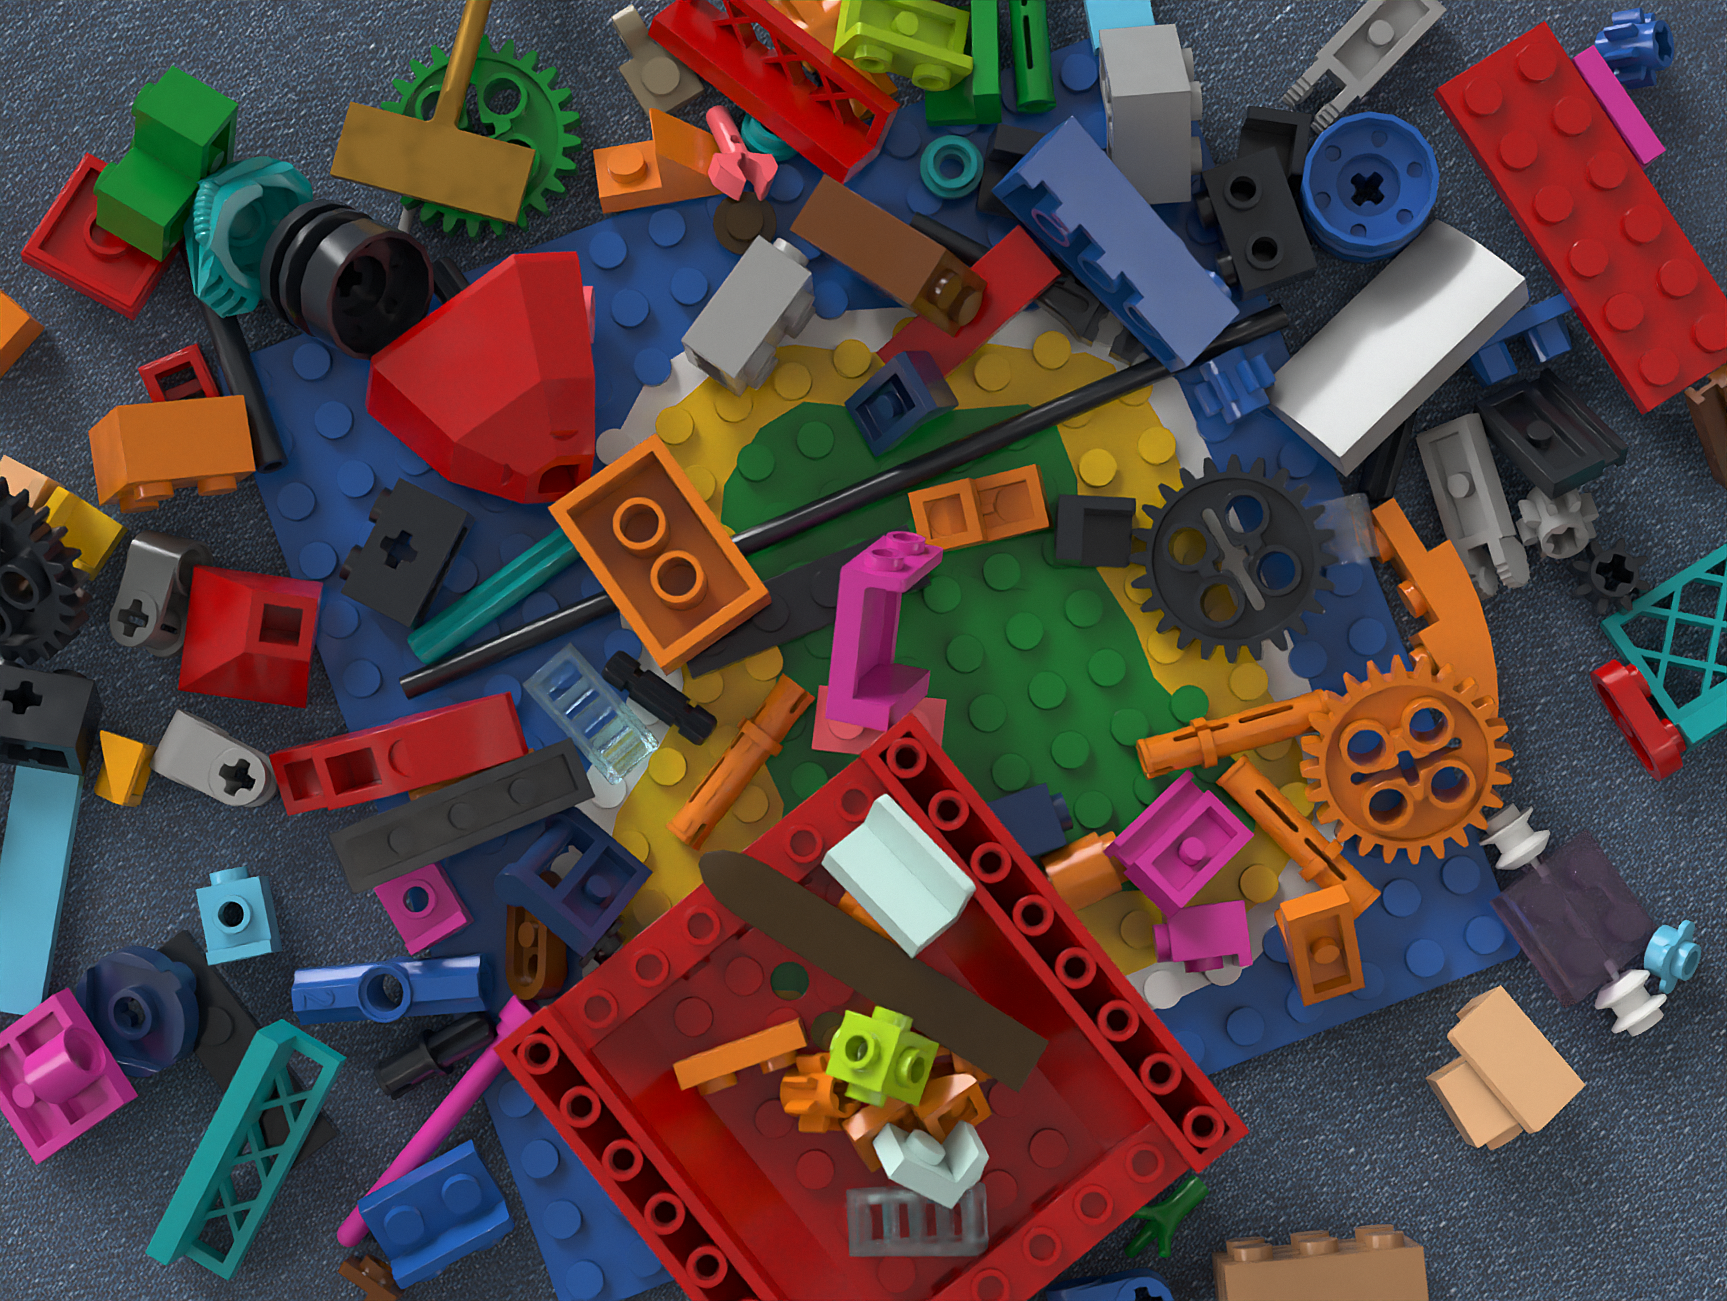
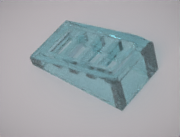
M571 643L565 646L522 684L568 737H572L574 744L611 785L620 782L659 746V741ZM578 670L583 677L554 702L549 694ZM595 690L599 696L570 720L566 714ZM613 710L617 715L588 740L584 734L607 713ZM629 729L631 730L623 738H621L614 746H612L605 754L602 755V753L605 750H607L614 742H616L623 734H625Z
M976 1183L973 1187L966 1189L956 1202L961 1203L962 1235H954L953 1208L950 1209L906 1186L854 1188L846 1191L850 1256H977L988 1247L986 1187L984 1183ZM935 1203L937 1236L927 1237L926 1204ZM871 1204H882L884 1239L873 1240ZM898 1204H908L910 1238H900Z

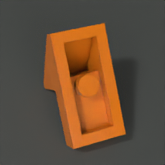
M649 108L653 140L593 150L598 192L603 214L724 194L712 184L707 173L714 153H721L714 136L663 111Z
M1339 884L1317 892L1307 893L1301 897L1280 903V908L1274 912V917L1303 1006L1305 1007L1365 988L1351 902L1343 885Z

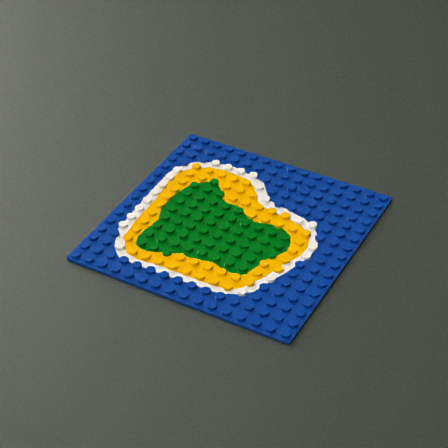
M1154 19L1155 25H1159L1157 20ZM1091 38L1051 52L1054 96L1057 100V107L1049 112L1041 114L1018 112L1016 108L1017 91L1014 66L1001 71L1002 123L999 124L1048 134L1073 115L1107 155V118L1100 88L1099 56H1094ZM925 100L906 106L897 111L878 156L844 184L848 189L907 225L910 224L915 213L918 211L991 249L1015 227L1021 225L1046 255L1050 256L1051 251L1021 221L979 212L976 209L979 185L972 193L963 198L948 200L934 195L922 181L920 174L921 157L931 142L947 135L964 137L979 149L984 164L988 138L998 123L929 126L925 116ZM874 119L869 120V121L864 122V123H866L869 127H871V124H872V122H873ZM1197 120L1191 121V137L1199 136L1203 172L1214 168L1215 165ZM799 152L790 159L776 161L778 169L765 199L773 207L777 220L776 234L771 244L773 245L778 238H781L797 248L809 259L806 268L812 273L815 296L812 305L816 308V311L797 338L793 339L786 334L776 347L777 351L774 356L779 360L764 384L757 391L748 385L740 398L690 363L681 342L684 335L743 257L723 248L714 233V213L722 200L728 197L726 194L635 208L515 253L576 251L580 262L583 286L594 287L596 314L595 334L591 350L595 371V456L590 478L656 433L729 537L1130 367L1108 356L1115 336L1119 335L1122 331L1120 321L1111 312L1107 318L1099 322L1098 336L1092 347L1078 342L1058 320L1032 302L945 379L958 400L959 405L955 409L921 425L897 447L875 457L844 402L885 365L876 352L917 315L836 265L789 230L818 183L826 174ZM947 159L939 167L941 174L949 179L958 178L964 171L963 165L956 159ZM1201 175L1191 176V201L1149 205L1162 221L1182 239L1187 250L1203 269L1213 272L1220 278L1214 253L1223 251L1215 227L1204 230L1200 222L1192 194L1201 191L1199 185ZM746 179L743 191L755 193L754 185ZM509 256L462 274L471 285ZM1231 288L1232 297L1230 300L1240 312L1229 324L1270 307L1266 295L1263 294L1241 302L1237 288ZM434 293L427 316L442 306ZM1280 330L1242 346L1249 360L1263 354L1273 375L1291 359ZM305 333L250 353L289 461L284 468L268 474L259 473L255 465L256 471L253 472L291 578L324 583L316 645L348 732L351 733L389 724L400 717L510 691L528 749L534 748L537 751L572 737L595 794L594 798L574 806L584 812L653 871L620 913L626 918V921L618 930L627 938L616 952L703 883L698 863L705 852L728 850L740 853L860 757V755L812 750L819 685H829L835 624L693 680L687 663L666 676L621 611L412 700H408L401 687L399 677L426 666L425 663L418 659L408 644L407 638L414 630L340 593L346 582L339 578L341 568L351 549L356 544L364 547L375 524L369 522V515L380 492L385 487L393 490L400 477L468 511L476 519L422 625L559 528V523L548 509L555 502L522 504L453 483L444 478L368 414L365 401L370 360L351 358L326 345L319 338L311 337ZM1146 348L1132 365L1154 355ZM1204 362L745 557V559L761 582L905 524L908 525L910 532L917 534L908 496L910 492L965 478L978 479L1033 464L1041 467L1054 528L943 552L942 562L927 573L931 586L901 598L894 663L930 670L928 695L925 697L947 700L941 749L985 803L1046 783L1050 795L1062 793L1073 824V829L1063 832L1067 844L1092 832H1096L1098 837L1110 831H1113L1116 837L1119 836L1187 769L1194 775L1191 781L1203 793L1209 789L1254 834L1183 906L1244 900L1253 965L1233 966L1232 955L1222 956L1224 968L1185 973L1184 961L1157 963L1152 925L1162 924L1161 910L1131 880L1121 883L1122 891L1075 912V915L1204 1075L1207 1076L1512 959L1520 952L1521 944L1483 846L1478 843L1480 839L1474 825L1468 823L1463 828L1469 844L1465 848L1450 836L1443 840L1445 848L1444 858L1439 859L1431 847L1427 845L1421 847L1418 864L1413 865L1408 857L1406 848H1398L1390 864L1384 862L1379 844H1375L1364 857L1359 855L1356 847L1357 834L1355 833L1348 840L1340 843L1344 847L1340 853L1375 889L1377 888L1381 892L1380 896L1354 920L1365 988L1304 1007L1276 925L1274 912L1280 908V903L1322 889L1313 879L1307 883L1298 874L1302 868L1216 781L1241 756L1246 754L1249 757L1248 760L1330 842L1332 839H1336L1334 829L1339 819L1327 824H1320L1316 811L1325 801L1308 802L1304 790L1305 787L1317 779L1302 777L1299 768L1300 762L1316 757L1302 750L1301 737L1320 735V732L1307 733L1278 743L1232 754L1228 757L1217 759L1218 763L1216 766L1203 769L1200 764L1168 772V774L1157 776L1153 779L1147 780L1145 778L1137 754L1136 740L1163 735L1190 726V720L1204 717L1206 721L1223 718L1280 700L1298 697L1320 688L1323 691L1328 690L1343 697L1348 693L1343 674L1348 672L1360 683L1368 680L1367 662L1370 660L1377 665L1381 674H1386L1391 671L1393 656L1399 655L1406 671L1413 672L1333 465L1267 407L1232 425H1227L1221 411L1207 418L1194 393L1196 386L1206 382L1199 367L1206 363ZM220 366L217 376L224 396H231ZM1231 454L1239 456L1243 472L1246 473L1250 472L1258 457L1263 458L1266 461V478L1271 480L1279 470L1285 467L1290 471L1289 482L1286 487L1289 492L1305 483L1311 488L1307 499L1302 504L1305 509L1317 505H1324L1327 512L1314 524L1316 529H1333L1336 531L1337 537L1321 545L1323 553H1329L1340 558L1339 564L1324 567L1321 570V576L1333 582L1336 588L1332 591L1316 590L1313 598L1324 607L1326 612L1324 615L1305 610L1301 618L1306 623L1310 632L1307 636L1294 631L1290 627L1284 631L1288 650L1284 652L1279 650L1269 639L1263 642L1264 657L1261 661H1255L1248 646H1241L1237 663L1229 664L1225 656L1224 646L1218 645L1209 661L1201 659L1202 640L1196 639L1186 650H1180L1177 648L1181 629L1176 627L1165 634H1159L1156 628L1165 615L1163 611L1159 610L1152 613H1143L1140 607L1153 594L1151 589L1132 588L1131 582L1147 574L1146 566L1130 562L1129 566L1124 569L1053 565L1055 510L1059 494L1136 498V512L1132 517V529H1151L1154 521L1141 508L1144 504L1162 509L1166 501L1161 495L1158 486L1163 483L1178 492L1183 488L1179 469L1182 467L1190 471L1196 479L1204 477V458L1210 457L1220 473L1226 472ZM1244 498L1237 501L1232 506L1229 514L1231 527L1238 533L1254 531L1263 520L1262 506L1253 498ZM1206 509L1203 512V518L1225 553V559L1218 564L1219 570L1229 569L1233 571L1241 581L1255 610H1262L1265 602L1242 563L1243 559L1250 555L1248 548L1239 550L1232 546L1214 511ZM1185 531L1177 537L1174 543L1173 551L1175 558L1182 565L1196 564L1203 558L1207 543L1200 531ZM1132 535L1131 554L1146 551L1147 543ZM411 536L405 545H399L394 542L390 548L389 553L397 559L394 567L395 570L402 560L412 563L417 556V552L410 547ZM1274 554L1263 562L1260 575L1262 582L1267 588L1279 590L1292 582L1295 576V566L1293 560L1288 555ZM581 556L436 661L605 589ZM953 563L983 570L984 580L960 575L958 583L950 576ZM1019 579L1045 586L1031 591L1013 588ZM1227 585L1214 587L1205 598L1206 613L1214 621L1222 622L1230 619L1238 608L1237 594ZM951 611H952V612H956V613H954V614L947 615V616H944V617H941V618H940V615H941V614H946V613H949V612H951ZM618 650L626 652L640 662L641 670L644 672L647 669L651 670L691 699L689 704L694 708L698 704L714 715L718 721L717 726L706 742L701 746L694 745L678 733L679 727L674 724L672 727H669L628 697L630 692L626 689L620 692L606 682L601 673L612 655ZM784 673L814 696L815 700L810 703L780 742L784 748L778 756L770 755L728 812L711 831V834L704 841L700 850H694L689 846V843L683 842L665 826L682 808L702 779L739 733L740 729L736 726L744 716L748 719L752 716ZM1423 708L1417 711L1412 716L1409 727L1421 732L1433 729L1435 724L1429 709ZM1372 730L1359 731L1350 738L1347 748L1356 753H1367L1375 749L1381 735ZM1409 750L1401 751L1397 754L1402 770L1414 766L1413 756ZM1444 767L1437 771L1431 781L1432 786L1442 790L1450 789L1458 784L1452 767ZM1354 773L1351 776V780L1353 782L1361 781L1366 774ZM1390 788L1380 790L1370 799L1369 806L1379 811L1390 810L1400 802L1402 793ZM408 791L374 799L379 814L411 801ZM547 817L439 861L475 921L429 949L432 957L477 953L487 954L488 961L493 966L495 984L492 1008L487 1011L496 1026L501 1021L499 1012L514 994L508 986L505 974L507 904L496 895L493 882L506 865L517 863L544 832ZM573 845L565 846L545 870L554 871L563 879L583 854ZM1061 847L1046 851L1044 853L1029 858L1033 861L1037 868L1040 871H1042L1043 868L1041 866L1039 857H1042ZM421 887L412 888L408 892L415 912H421L429 903L428 893ZM567 945L568 972L560 991L551 999L532 1001L541 1008L554 1003L600 965L592 959L582 969L578 965L581 957ZM784 962L774 969L771 984L778 996L788 1000L797 999L807 991L809 976L802 965L796 962ZM470 1012L453 1013L455 1021ZM834 1012L819 1015L814 1020L811 1028V1034L815 1043L823 1049L830 1050L831 1041L837 1030L841 1027L844 1017ZM490 1043L468 1055L471 1065L476 1062ZM505 1066L483 1092V1097L558 1300L621 1301L675 1280Z

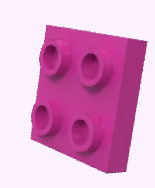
M69 988L53 994L0 1033V1109L36 1165L51 1158L138 1097L136 1091Z

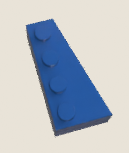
M1073 115L1046 134L991 190L1171 373L1188 367L1240 312L1230 300L1232 293L1228 286L1213 272L1203 269L1187 250L1182 239L1162 221Z

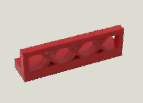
M676 0L653 17L648 36L835 181L844 185L878 156L900 104L837 55H834L832 51L767 1L722 0L727 12H721L707 0ZM757 22L769 32L775 49H769L757 40L751 23ZM806 60L818 70L824 86L818 87L806 78L800 61ZM855 98L876 114L871 127L855 116L849 99Z

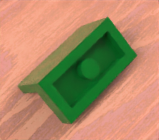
M971 0V6H955L954 8L970 12L963 54L974 58L973 70L950 90H925V116L929 126L1002 123L999 1Z

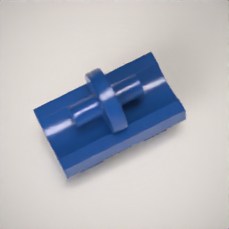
M1527 287L1528 296H1529V299H1530L1531 296H1530L1529 289H1528V287ZM1563 293L1517 312L1466 361L1471 373L1482 389L1493 386L1518 373L1505 344L1511 340L1524 336L1537 366L1562 356L1572 349L1568 329L1563 319V316L1571 311L1572 308Z

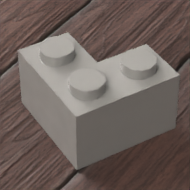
M1175 24L1099 30L1100 88L1107 118V156L1148 204L1191 201V176L1201 175L1202 172L1199 136L1191 137V121L1202 120L1201 86L1199 81H1194V62L1191 47L1181 48Z

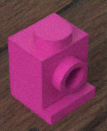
M439 861L373 888L406 944L404 945L411 956L420 955L475 921ZM414 887L423 888L429 896V903L421 912H415L407 905V894Z
M1244 900L1182 907L1171 919L1161 911L1162 924L1152 925L1157 963L1184 961L1185 973L1224 968L1222 956L1232 955L1233 966L1253 965Z

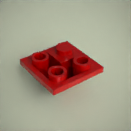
M195 564L178 690L306 709L324 583Z

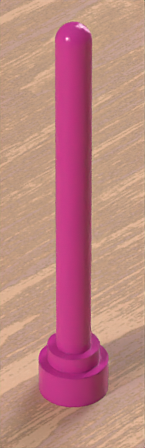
M515 994L499 1012L501 1021L495 1027L499 1034L365 1196L427 1162L506 1066L492 1048L542 1008L532 1000L519 999ZM358 1205L337 1231V1239L345 1247L358 1245L370 1231L359 1213Z

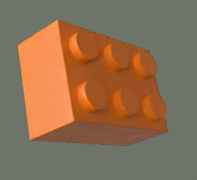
M656 433L548 507L666 676L772 603L769 591Z

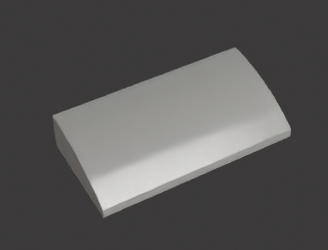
M1435 219L1274 374L1277 381L1274 382L1273 386L1265 389L1271 402L1267 408L1347 477L1529 301L1526 278L1469 236Z

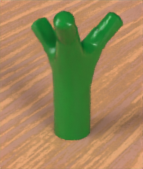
M1191 1175L1165 1200L1150 1206H1143L1131 1215V1218H1142L1148 1220V1222L1125 1247L1124 1252L1126 1256L1134 1258L1158 1237V1255L1162 1258H1168L1171 1255V1240L1177 1226L1190 1211L1209 1195V1190L1204 1183L1196 1176Z

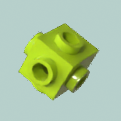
M875 1006L872 1018L847 1010L841 1027L837 1030L831 1041L830 1060L825 1074L848 1082L849 1085L845 1096L883 1108L888 1096L918 1107L939 1043L910 1032L913 1019L902 1014Z

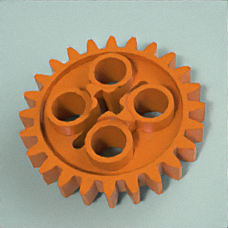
M1394 655L1390 673L1381 674L1377 665L1370 660L1367 662L1368 680L1360 683L1348 672L1343 674L1348 693L1341 697L1334 692L1325 690L1322 694L1328 708L1331 710L1329 715L1320 712H1310L1308 715L1310 724L1320 732V735L1303 736L1300 740L1302 750L1316 756L1300 762L1299 768L1302 777L1317 779L1305 787L1304 790L1308 802L1325 801L1316 811L1320 824H1327L1339 819L1334 829L1336 841L1342 843L1356 833V847L1359 855L1364 857L1375 844H1379L1384 862L1388 864L1392 862L1398 848H1406L1412 865L1418 864L1421 847L1427 845L1431 847L1439 859H1442L1445 855L1443 840L1450 836L1464 848L1468 846L1467 836L1463 828L1470 823L1477 828L1486 830L1489 825L1481 811L1483 805L1492 808H1502L1504 804L1500 795L1492 788V785H1504L1512 781L1508 769L1496 764L1514 757L1509 743L1494 741L1502 737L1509 730L1503 718L1487 719L1497 708L1491 695L1483 696L1473 701L1479 689L1475 678L1470 676L1455 686L1456 670L1453 664L1447 663L1434 676L1432 675L1427 656L1423 655L1417 661L1413 672L1406 671L1400 656ZM1431 707L1442 712L1441 721L1429 731L1421 732L1409 727L1412 716L1423 708ZM1372 730L1381 735L1375 749L1367 753H1356L1347 748L1350 738L1359 731ZM1452 738L1461 739V743L1457 747L1445 746ZM1409 750L1413 756L1414 766L1402 770L1397 754L1401 751ZM1452 766L1464 771L1459 783L1450 789L1442 790L1431 785L1432 777L1444 767ZM1354 773L1366 774L1361 781L1353 782L1351 780V776ZM1390 788L1402 793L1400 802L1390 810L1379 811L1369 806L1370 799L1380 790Z

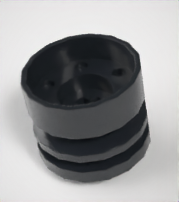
M322 198L299 205L279 222L266 242L259 267L261 294L271 313L287 325L300 329L311 337L319 338L326 345L354 359L371 361L372 356L426 318L434 293L433 265L425 247L410 234L385 222L376 221L368 214L357 211L343 202Z

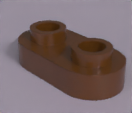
M545 870L539 876L553 889L562 881L561 877L551 870ZM507 904L505 974L508 986L512 993L522 1000L551 999L560 991L567 976V944L523 906Z

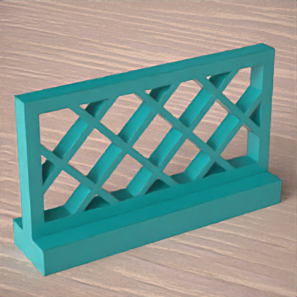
M1727 543L1633 601V610L1623 616L1617 611L1600 624V627L1627 665L1630 663L1635 665L1646 679L1652 692L1650 699L1663 718H1667L1672 722L1685 742L1686 751L1682 752L1683 755H1686L1727 729V679L1710 689L1712 675L1727 678V666L1714 664L1720 632L1727 633V621H1723L1727 601ZM1725 562L1722 576L1708 573ZM1692 582L1720 587L1714 619L1678 612L1682 589ZM1672 595L1669 609L1654 607ZM1639 615L1666 620L1661 652L1636 648L1621 627ZM1675 623L1712 630L1706 662L1669 654ZM1645 661L1658 663L1656 676ZM1667 665L1703 673L1699 697L1679 709L1663 688Z

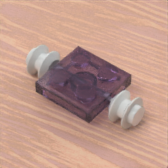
M1514 803L1504 807L1486 820L1489 827L1485 831L1488 834L1478 843L1480 845L1495 843L1502 853L1495 865L1497 869L1515 870L1521 867L1520 869L1524 875L1490 900L1489 903L1564 1008L1577 1004L1600 984H1603L1604 986L1600 989L1594 1006L1597 1010L1612 1008L1618 1018L1611 1029L1612 1032L1619 1033L1627 1029L1630 1035L1634 1037L1646 1031L1663 1018L1664 1014L1659 1007L1666 1001L1667 996L1665 994L1649 995L1644 987L1650 975L1648 970L1630 969L1625 971L1624 965L1648 946L1652 936L1658 929L1587 829L1573 835L1546 857L1544 853H1540L1546 848L1550 832L1549 830L1534 832L1531 829L1527 820L1533 811L1532 806L1520 812Z

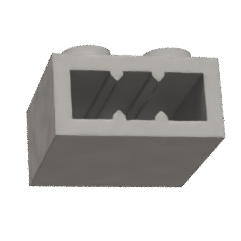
M758 235L682 338L681 342L688 361L739 398L748 385L757 391L778 363L779 359L774 355L777 351L776 347L787 334L793 339L797 338L816 311V308L812 305L815 299L812 273L806 268L809 259L797 248L781 238H778L772 245Z

